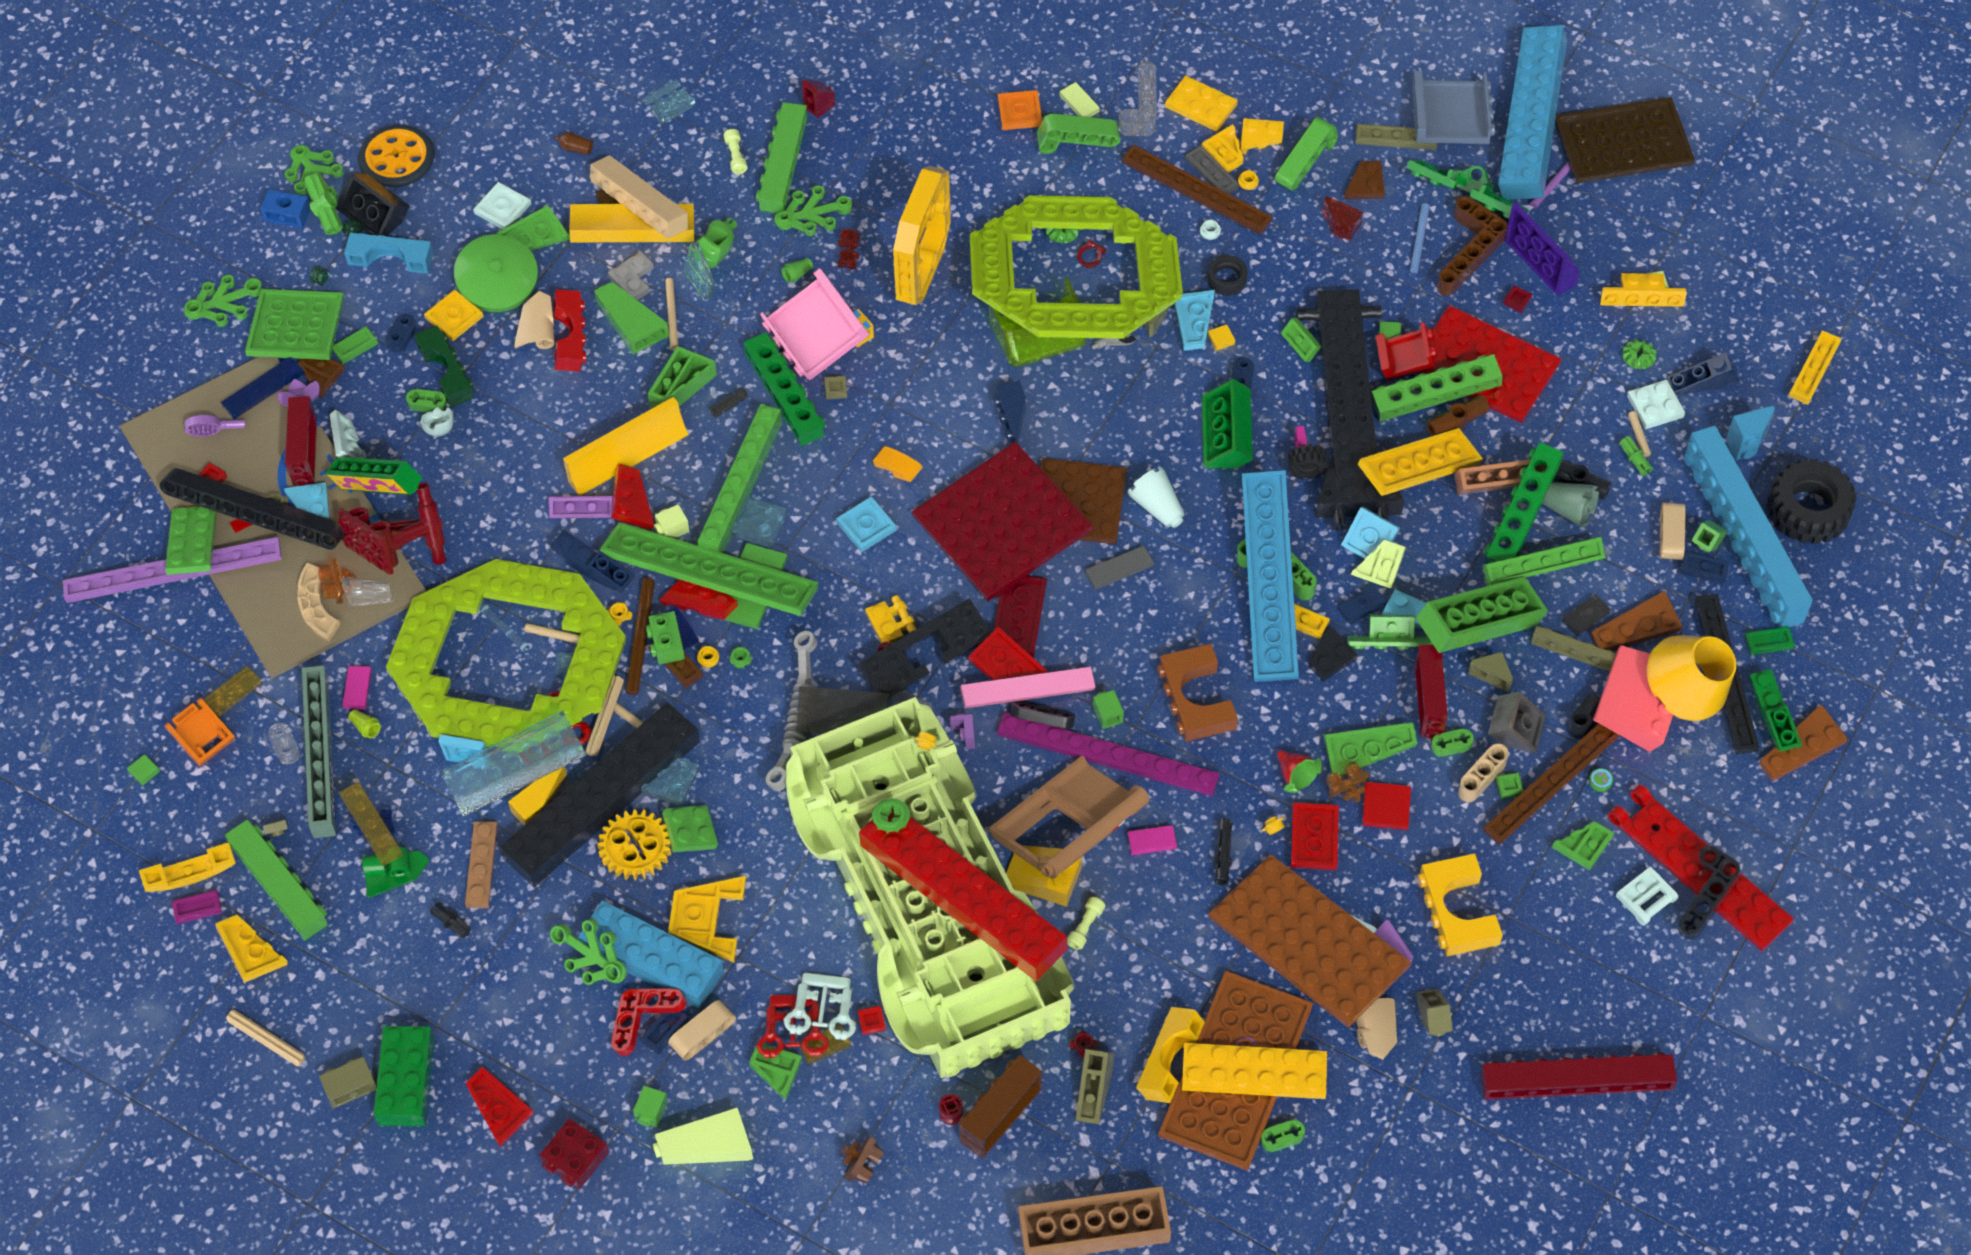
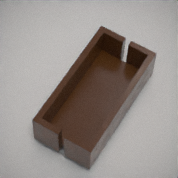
M1021 1055L1015 1061L1012 1059L1008 1062L1003 1075L1000 1078L996 1077L991 1082L990 1090L985 1095L981 1094L975 1101V1107L971 1112L964 1113L959 1120L960 1143L981 1159L988 1154L1042 1091V1071Z

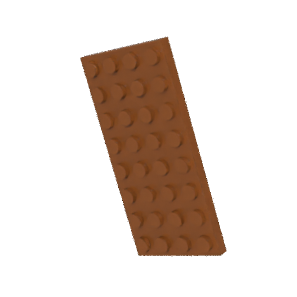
M1271 854L1209 913V919L1348 1028L1411 966L1410 960Z
M1225 971L1196 1043L1235 1046L1236 1043V1046H1239L1240 1043L1246 1042V1044L1240 1046L1250 1047L1251 1045V1047H1254L1251 1040L1246 1038L1240 1039L1242 1037H1249L1257 1043L1255 1047L1297 1049L1314 1003ZM1182 1075L1158 1137L1248 1171L1278 1096L1182 1091Z

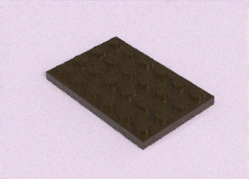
M1672 97L1556 115L1555 127L1570 165L1575 184L1694 165L1695 158Z

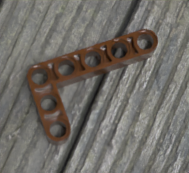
M1462 196L1456 200L1454 219L1477 235L1440 271L1437 291L1443 296L1452 295L1505 240L1507 222L1468 196Z

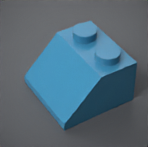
M1774 406L1733 416L1726 442L1735 460L1749 459L1756 455L1767 434L1775 410Z

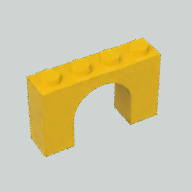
M1475 854L1424 864L1421 867L1420 874H1418L1419 886L1421 888L1424 887L1426 893L1424 895L1426 907L1431 908L1433 914L1431 915L1433 928H1437L1439 933V947L1444 949L1446 957L1500 945L1503 936L1496 914L1464 920L1452 915L1445 907L1443 898L1447 893L1457 888L1480 883L1482 872Z

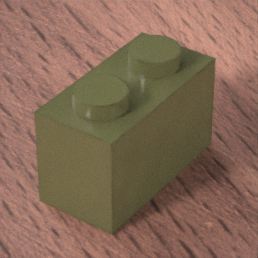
M364 1057L353 1058L345 1065L338 1068H330L319 1076L333 1109L371 1093L377 1088Z

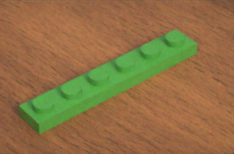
M1595 537L1483 564L1486 584L1490 586L1606 557L1602 538Z

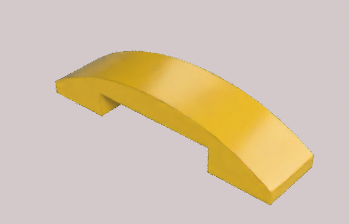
M229 842L206 849L207 854L166 867L158 864L139 870L145 892L184 887L208 879L230 868L236 863Z

